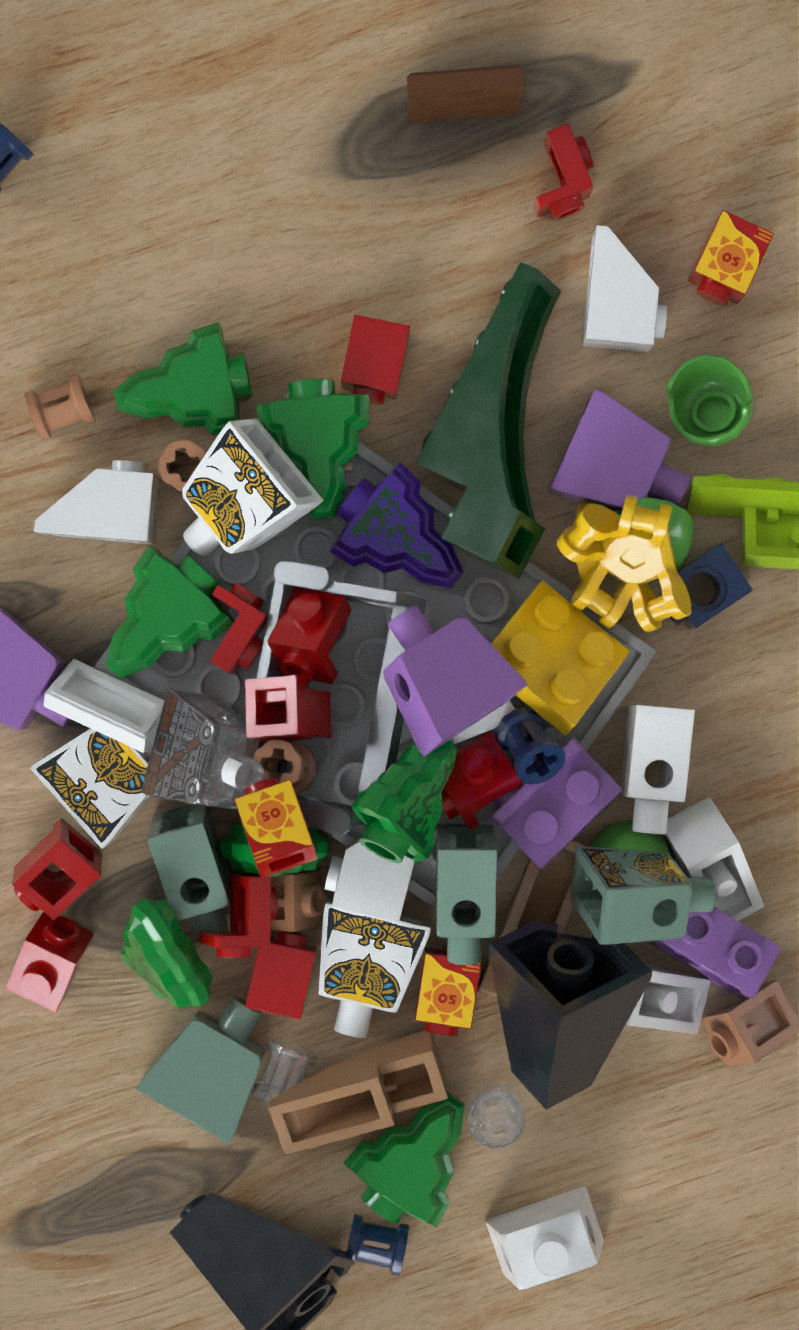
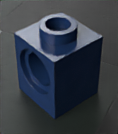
M722 543L712 547L677 571L686 587L689 579L695 574L708 577L712 581L715 590L712 601L706 606H699L691 601V614L680 620H676L671 616L670 619L676 626L685 622L689 630L698 628L753 591Z

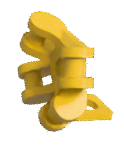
M626 495L622 514L619 516L602 505L590 504L589 501H580L573 526L567 527L557 539V546L560 552L569 560L577 563L581 580L573 593L570 604L579 610L588 607L600 615L599 623L607 628H611L620 619L632 598L636 619L642 629L648 633L661 628L662 620L672 616L676 620H680L691 614L690 595L685 583L677 572L668 527L672 506L661 503L659 511L636 505L638 497ZM607 572L622 581L611 595L599 588ZM658 578L662 588V596L656 598L647 583Z

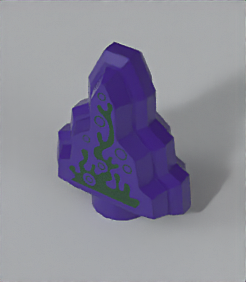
M401 462L377 486L367 478H363L336 513L347 524L339 538L333 543L329 552L353 567L366 562L384 574L403 569L421 583L450 589L464 573L452 545L443 540L441 535L434 530V510L419 495L421 482Z

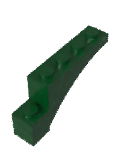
M521 262L512 279L505 284L500 295V302L487 327L477 337L474 351L460 378L451 387L448 401L434 428L426 435L422 451L416 461L417 465L440 481L464 491L460 502L452 508L449 514L447 527L441 538L466 555L517 579H520L545 531V528L536 522L531 506L525 474L524 423L526 398L533 363L545 326L561 293V290L541 271Z

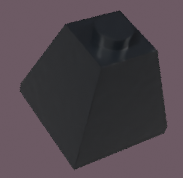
M534 921L490 942L488 952L511 1072L547 1110L593 1084L649 984L653 971L625 943L599 944L593 933L592 938L557 933L558 924Z
M214 1193L201 1195L191 1201L180 1214L182 1220L170 1231V1234L246 1330H305L331 1305L336 1296L337 1290L331 1284L335 1274L339 1277L344 1276L348 1273L354 1262L346 1251L231 1198Z

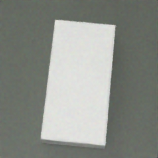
M74 658L48 688L44 696V707L142 753L146 751L156 738L165 702L163 699Z

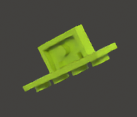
M719 473L693 477L687 499V512L690 515L742 518V566L799 570V482L788 481L780 477H769L762 480L732 478L729 475Z

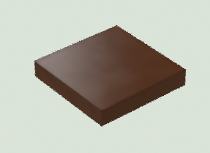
M520 65L410 73V75H407L408 123L519 115L525 87L523 67H520Z

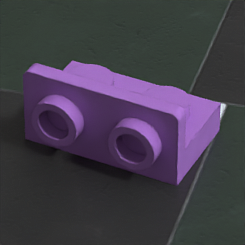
M575 737L566 745L559 739L556 740L565 752V763L557 775L540 784H521L493 802L499 810L492 816V819L541 870L623 792V789L583 749V745ZM537 758L534 763L536 766H540L541 763Z
M715 906L712 912H689L687 932L682 938L646 941L737 998L755 997L780 953V947Z

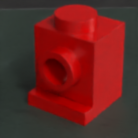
M300 675L245 680L246 738L268 741L332 738L330 692L308 689V680L302 679Z
M61 817L54 824L53 830L14 866L12 885L14 886L15 894L29 909L33 911L41 909L52 920H55L101 876L102 852ZM53 862L61 870L53 872L46 867Z

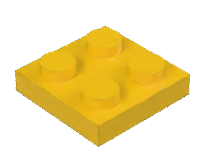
M543 580L531 592L491 643L528 684L516 696L565 736L576 726L631 652Z

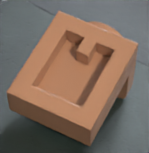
M307 870L299 873H283L281 876L271 877V886L275 888L277 893L278 910L276 918L271 921L270 931L296 932L319 927L326 903L325 891L321 885V872Z
M778 980L762 984L755 997L741 998L728 1008L710 1012L701 1019L708 1032L707 1038L711 1049L728 1067L756 1063L799 1033V1019Z

